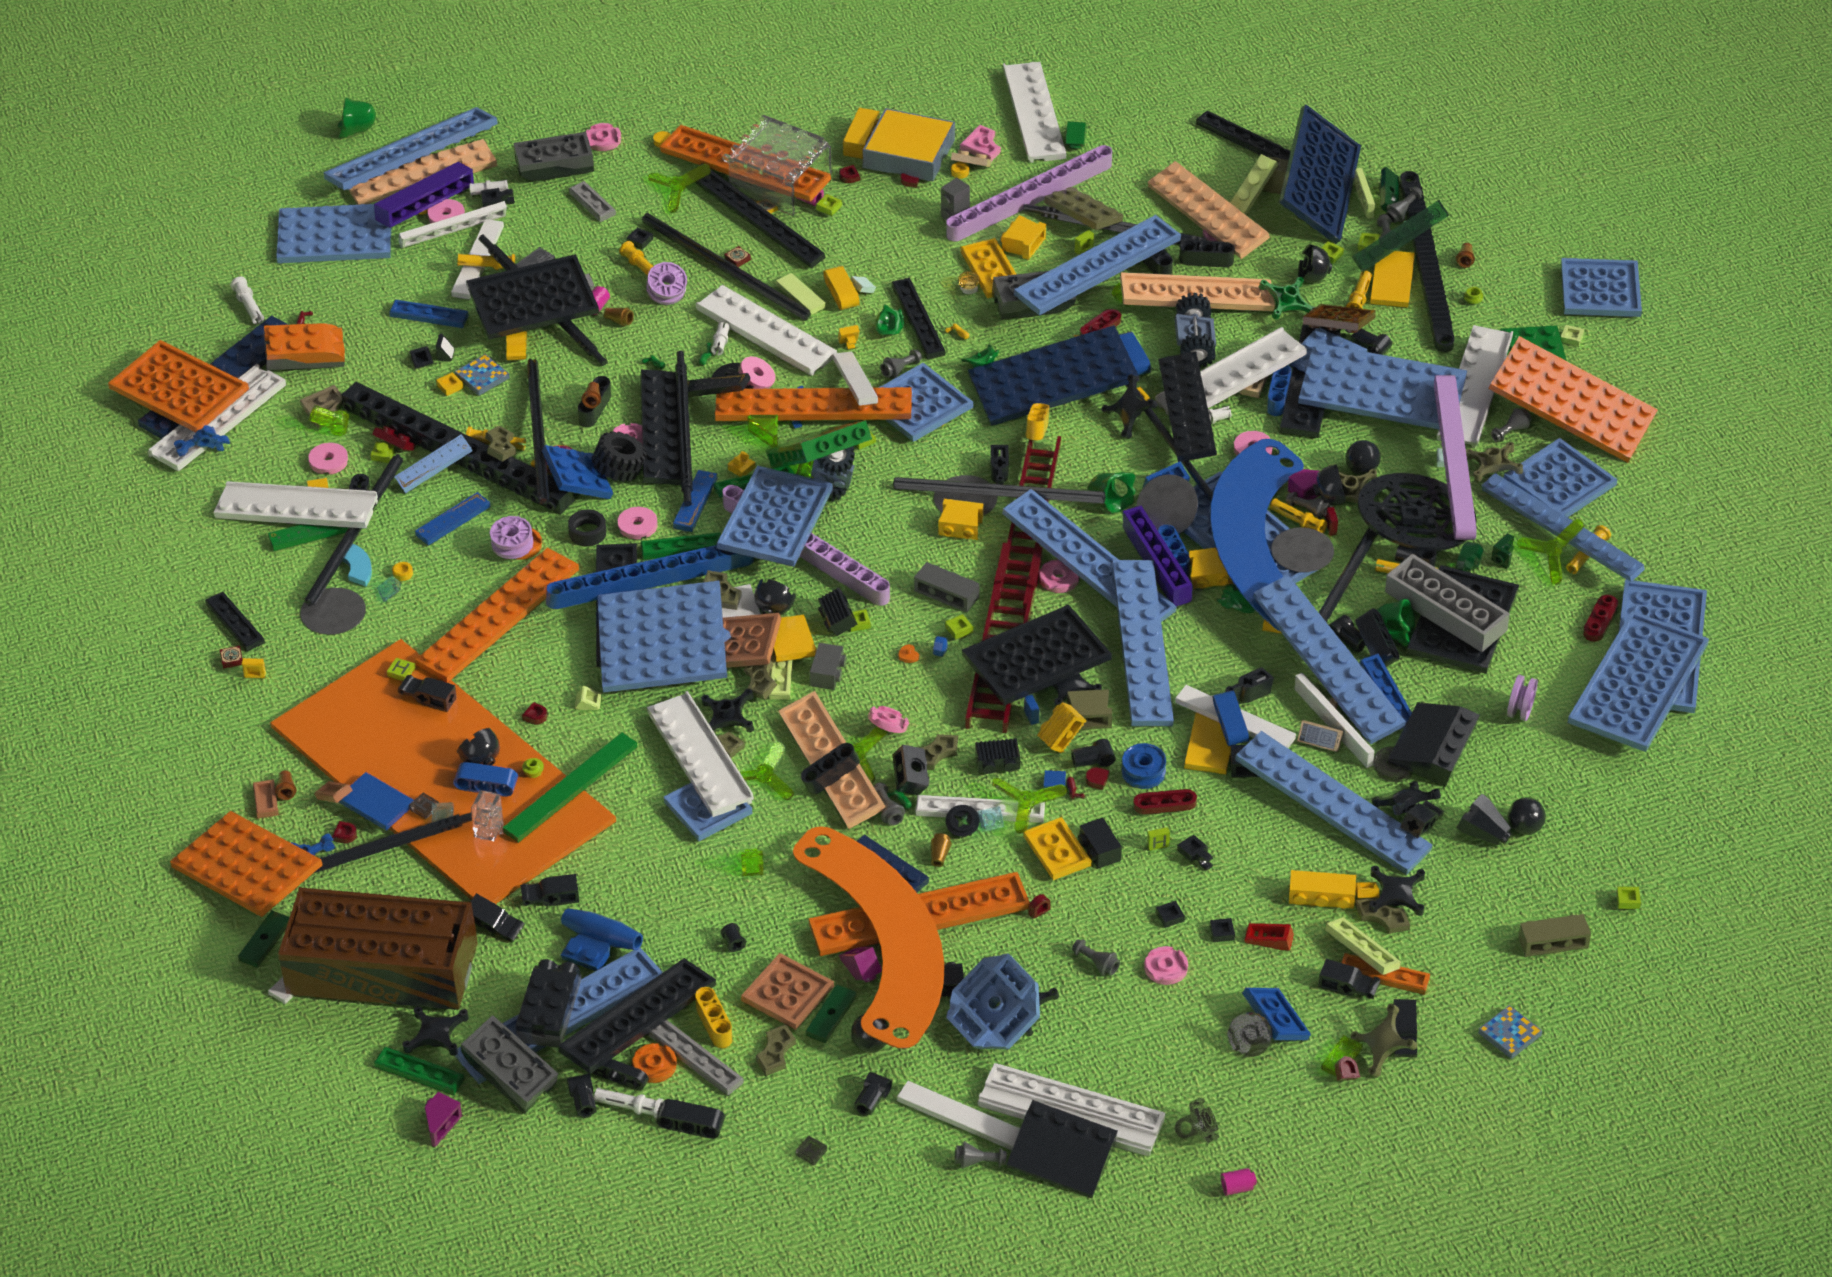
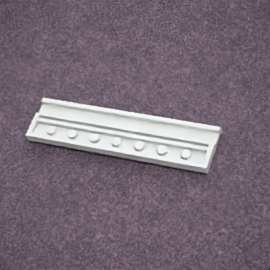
M1030 62L1014 65H1005L1003 63L1005 78L1028 160L1030 163H1033L1035 159H1044V161L1066 159V150L1041 63Z
M721 285L702 301L696 303L698 311L719 323L724 322V326L725 323L729 324L730 329L810 376H813L814 371L819 367L823 368L831 362L833 354L837 353V350L724 285Z
M1473 325L1459 369L1467 370L1460 401V413L1464 441L1466 444H1471L1472 448L1478 446L1495 393L1488 388L1506 359L1513 331L1509 333ZM1440 429L1437 434V440L1441 441Z
M1280 327L1200 372L1207 407L1214 406L1307 354L1306 348L1285 332L1283 327ZM1163 391L1155 396V400L1158 402V407L1165 409L1166 414L1169 415L1165 392Z
M256 364L238 378L248 383L249 390L212 420L208 426H213L216 434L220 436L225 435L285 387V379L269 370H262L260 365ZM179 425L152 446L148 451V456L156 458L176 471H180L208 447H198L196 445L189 448L184 456H179L174 442L177 440H190L196 433Z
M227 481L226 487L214 510V516L220 519L367 528L373 514V507L378 502V496L376 491Z
M685 691L686 694L647 707L649 716L712 817L735 810L737 805L745 802L748 805L752 803V800H754L752 791L688 691Z
M994 1063L978 1100L979 1107L1023 1120L1032 1100L1118 1130L1115 1147L1145 1156H1150L1165 1120L1164 1112Z

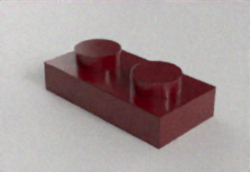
M384 426L383 429H374L372 435L403 450L413 451L416 444L409 441L410 437L400 433L396 435L394 434L395 430Z

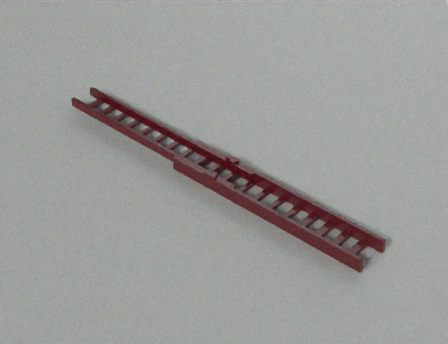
M1057 436L1055 451L1032 449L1034 440L1029 439L1019 486L1031 483L1047 485V488H1052L1061 447V436ZM1030 457L1053 458L1052 465L1031 463ZM1028 469L1049 471L1050 475L1049 478L1027 476ZM1012 521L1007 543L1003 542L982 641L995 636L990 634L991 627L1012 629L1030 621L1043 558V547H1040V544L1037 542L1035 543V548L1012 545L1013 538L1034 540L1025 532L1015 531L1016 525ZM1010 552L1033 555L1032 562L1010 560ZM1006 571L1029 572V576L1006 574ZM1003 585L1025 586L1026 590L1003 588ZM1000 599L1023 601V608L999 606ZM994 612L1024 616L1023 623L993 620ZM975 672L965 717V729H970L972 717L1002 720L1003 733H1007L1013 702L1006 705L1005 711L974 708L975 702L1003 705L995 694L977 693L978 687H989Z

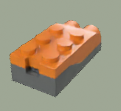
M325 323L264 326V349L267 370L344 367L345 365L342 327L338 328L335 325Z

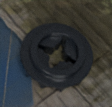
M957 805L949 810L945 821L947 830L953 836L956 835L963 838L964 836H971L978 830L980 818L973 807ZM967 816V825L963 824L962 826L958 827L959 821L957 819L962 820Z

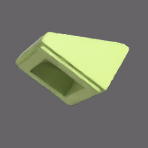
M582 686L576 694L575 709L599 710L602 693Z

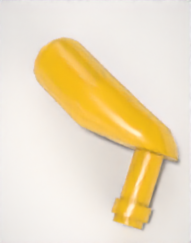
M955 323L953 326L945 328L946 333L955 329L958 336L963 339L969 338V333Z

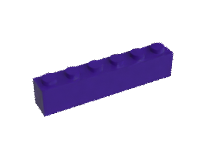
M456 162L374 204L375 220L391 228L470 188V183L474 184L473 169L460 162Z
M1137 506L1124 510L1123 529L1143 560H1153L1156 581L1167 599L1175 606L1192 602V583L1143 507Z

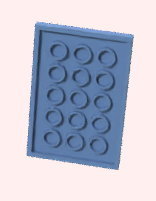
M374 204L279 209L277 263L391 258V228L375 220Z
M757 466L717 542V549L794 567L833 490V483Z

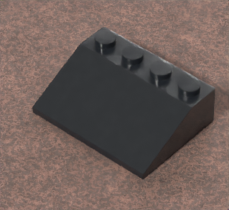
M1417 702L1388 758V762L1446 787L1474 732L1480 715L1461 706Z
M1032 1100L1006 1167L1093 1198L1115 1147L1118 1130Z

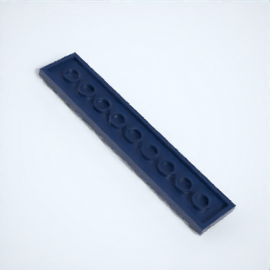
M270 316L210 363V365L236 378L241 377L256 364L262 368L266 364L264 326L288 324L274 316ZM152 410L138 420L141 428L161 439L180 425Z

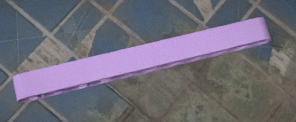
M1106 145L1098 146L948 218L946 221L947 239L953 242L960 241L1024 210L1025 204L1035 205L1043 201L1046 195L1065 190L1108 170L1112 166L1111 147Z
M1435 375L1434 391L1454 539L1476 540V521L1455 375Z
M729 485L723 489V507L731 514L733 513L744 490L735 485ZM813 533L810 534L799 557L872 603L879 606L888 604L890 601V584L886 579Z

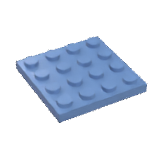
M1561 258L1564 314L1641 317L1642 307L1637 260Z
M921 363L881 386L884 388L912 387L911 419L886 420L912 442L973 408L972 400L925 363Z
M1560 438L1521 463L1523 465L1522 474H1516L1513 470H1509L1504 474V479L1566 517L1571 516L1617 485V479Z

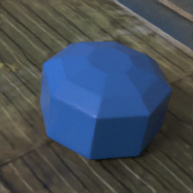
M937 636L935 638L933 646L934 655H945L948 647L946 637Z

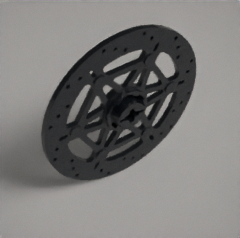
M1392 473L1372 479L1363 486L1359 493L1358 510L1364 522L1378 535L1393 543L1417 550L1432 551L1434 549L1439 551L1457 547L1467 541L1455 540L1454 533L1447 534L1444 531L1452 522L1450 508L1439 497V495H1442L1449 500L1447 484L1442 481L1419 474ZM1400 485L1418 486L1428 490L1401 488ZM1387 489L1390 491L1383 502L1374 501L1375 496L1382 490ZM1410 494H1412V495H1421V496L1418 497V498H1414V497H1412ZM1395 497L1398 503H1389V501ZM1436 502L1441 508L1433 507L1432 505ZM1401 505L1421 506V510L1434 509L1436 513H1439L1436 514V517H1430L1434 518L1435 525L1433 527L1426 525L1424 522L1421 526L1425 529L1413 528L1416 525H1404L1401 520L1397 521L1393 515L1400 516ZM1376 512L1383 513L1395 528H1391L1384 523ZM1436 520H1446L1441 526L1436 522ZM1406 533L1432 535L1435 538L1414 537Z

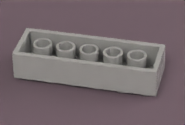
M1411 554L1387 574L1385 587L1387 594L1397 600H1409L1413 610L1481 652L1508 630L1509 612L1414 554Z

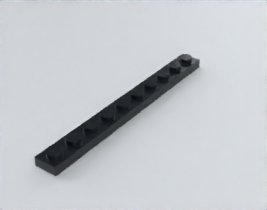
M703 163L688 173L689 179L810 268H813L825 259L823 251Z

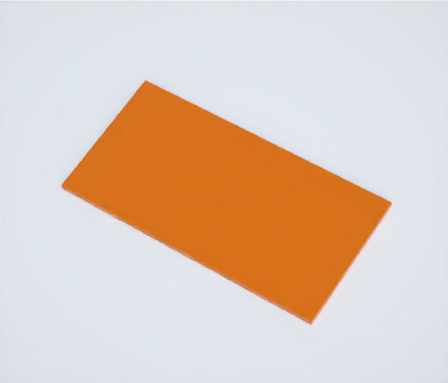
M402 639L396 641L270 722L271 728L334 782L351 786L367 772L412 798L414 803L416 802L421 805L425 801V799L421 798L422 796L434 803L431 804L428 801L424 803L422 807L427 809L426 811L414 805L389 828L394 834L457 814L461 816L480 810L482 815L480 819L407 844L471 900L477 893L497 904L519 889L520 885L526 884L616 822V816L584 790L519 843L505 834L503 827L563 780L566 775L451 680L448 683L455 685L457 698L448 712L422 705L414 697L398 693V688L403 681L387 677V670L395 658L415 663V669L411 674L414 678L424 680L429 677L443 681L416 666L415 659L420 654ZM485 728H491L496 734L500 744V751L495 758L496 762L492 766L513 769L518 774V779L511 796L504 797L463 791L454 786L453 781L458 767L463 763L457 753V749L466 739L470 742L475 738L474 733ZM530 758L540 759L544 765L541 775L536 778H530L523 772L522 765Z

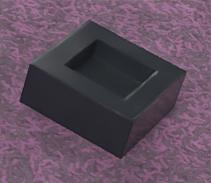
M638 227L627 237V241H631L635 247L642 250L653 240L652 233Z
M1176 901L1156 907V914L1164 928L1185 922V915Z
M1232 918L1210 920L1213 942L1235 940Z

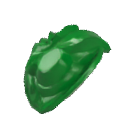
M884 304L875 322L877 333L881 335L899 334L904 327L902 310L896 311Z
M989 344L980 353L977 352L976 355L962 358L961 360L962 362H969L974 368L988 365L994 362V359L999 354V350L994 351L993 347Z
M1235 584L1232 586L1226 585L1222 589L1223 594L1221 598L1216 599L1226 609L1234 608L1248 614L1255 611Z

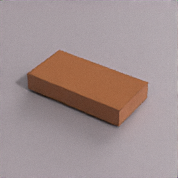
M274 779L253 782L257 818L278 816Z
M328 781L314 795L318 800L338 803L353 790L349 784Z

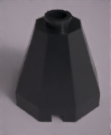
M1481 794L1471 804L1470 810L1463 815L1456 828L1464 834L1498 846L1501 843L1506 844L1512 836L1510 833L1512 828L1492 800L1486 795Z

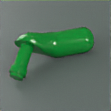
M710 342L706 343L707 352L701 354L698 363L701 366H704L707 359L713 354Z
M653 355L642 359V363L645 364L652 361L653 365L659 369H664L666 366L664 362L658 360Z
M896 788L894 791L887 793L889 798L896 795L905 809L911 807L912 804L902 792H897Z

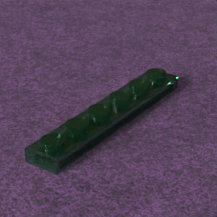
M1438 200L1353 255L1352 258L1361 272H1364L1448 217L1449 214L1440 200Z

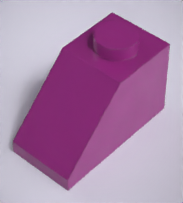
M1303 469L1289 476L1288 492H1297V497L1306 500L1315 499L1320 496L1315 495L1313 488L1319 471Z
M857 947L838 955L855 980L869 982L877 978L876 974L882 972L873 947Z
M439 1091L425 1104L432 1146L436 1147L462 1117L460 1102Z

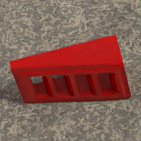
M1249 923L1245 943L1290 951L1294 933L1291 924Z

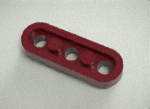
M1107 309L1082 326L1080 335L1113 325L1116 327L1121 323L1122 314L1118 310Z
M1603 595L1599 597L1584 626L1583 635L1587 640L1597 642L1603 639L1617 612L1618 600L1614 596Z
M1190 789L1140 793L1134 797L1133 808L1139 814L1187 811L1195 808L1197 795Z

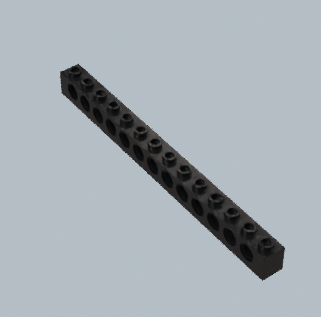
M353 383L341 394L343 409L347 412H351L378 427H389L395 430L394 434L399 435V433L410 437L409 441L431 452H434L462 434L471 447L472 452L454 462V464L472 473H476L503 488L511 490L517 495L523 496L550 511L561 515L575 501L573 492L559 490L554 477L547 474L549 503L546 505L544 503L540 504L538 502L536 470L534 467L513 457L500 461L487 454L489 445L361 383Z

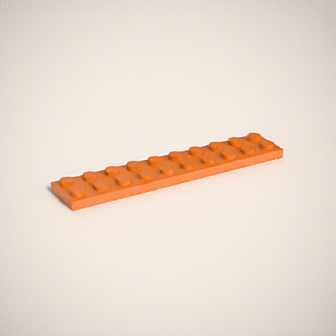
M680 125L660 145L662 153L698 165L703 163L710 169L809 202L831 180L830 173L684 125Z
M912 387L873 388L878 396V403L861 406L858 405L849 388H764L716 394L715 421L911 419Z
M547 547L416 658V666L448 683L544 601L549 583L569 579L579 571V564Z
M1018 872L918 894L926 905L937 930L1028 910L1030 904ZM861 907L809 918V926L820 956L879 943L876 931Z

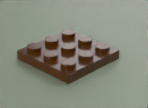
M1320 304L1303 316V324L1309 325L1310 328H1320L1322 326L1332 331L1346 329L1348 333H1356L1375 318L1376 310Z

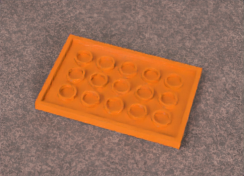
M159 340L108 382L109 389L194 432L208 425L249 390L248 383L162 340Z
M232 811L228 812L170 861L171 867L261 917L322 866L320 858Z

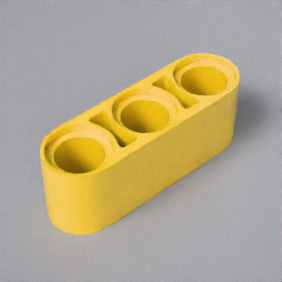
M843 266L823 271L825 283L840 310L860 305L858 293Z
M1042 403L1032 405L1027 417V439L1041 440L1044 438L1048 427L1049 405Z
M710 987L698 989L695 994L697 1013L712 1043L718 1048H727L732 1044L731 1022L715 991Z

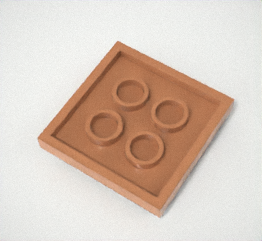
M779 613L723 618V627L731 635V638L725 642L727 668L770 663L781 622Z
M779 953L741 995V1001L796 1030L833 989L834 981Z

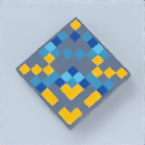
M486 354L455 371V375L478 396L510 378L509 373Z
M1510 1005L1481 1026L1478 1032L1510 1059L1514 1058L1542 1036L1540 1028Z

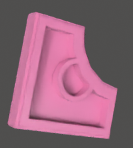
M979 125L960 144V150L967 151L972 155H976V153L987 155L986 159H990L991 162L1001 152V147L993 141L995 131Z

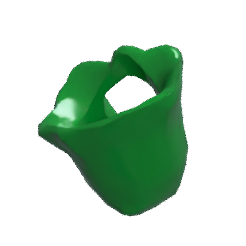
M347 97L344 99L342 120L338 123V127L341 128L339 138H346L353 134L366 132L373 126L376 112L370 103L354 101Z
M1130 472L1100 473L1090 481L1087 491L1105 492L1106 500L1102 505L1109 512L1117 513L1135 502L1134 495L1136 490L1133 488L1136 476ZM1115 479L1124 482L1127 486L1128 491L1123 497L1118 494L1115 488Z
M1401 599L1398 602L1385 603L1376 610L1382 616L1391 638L1408 646L1415 629V618L1410 601Z

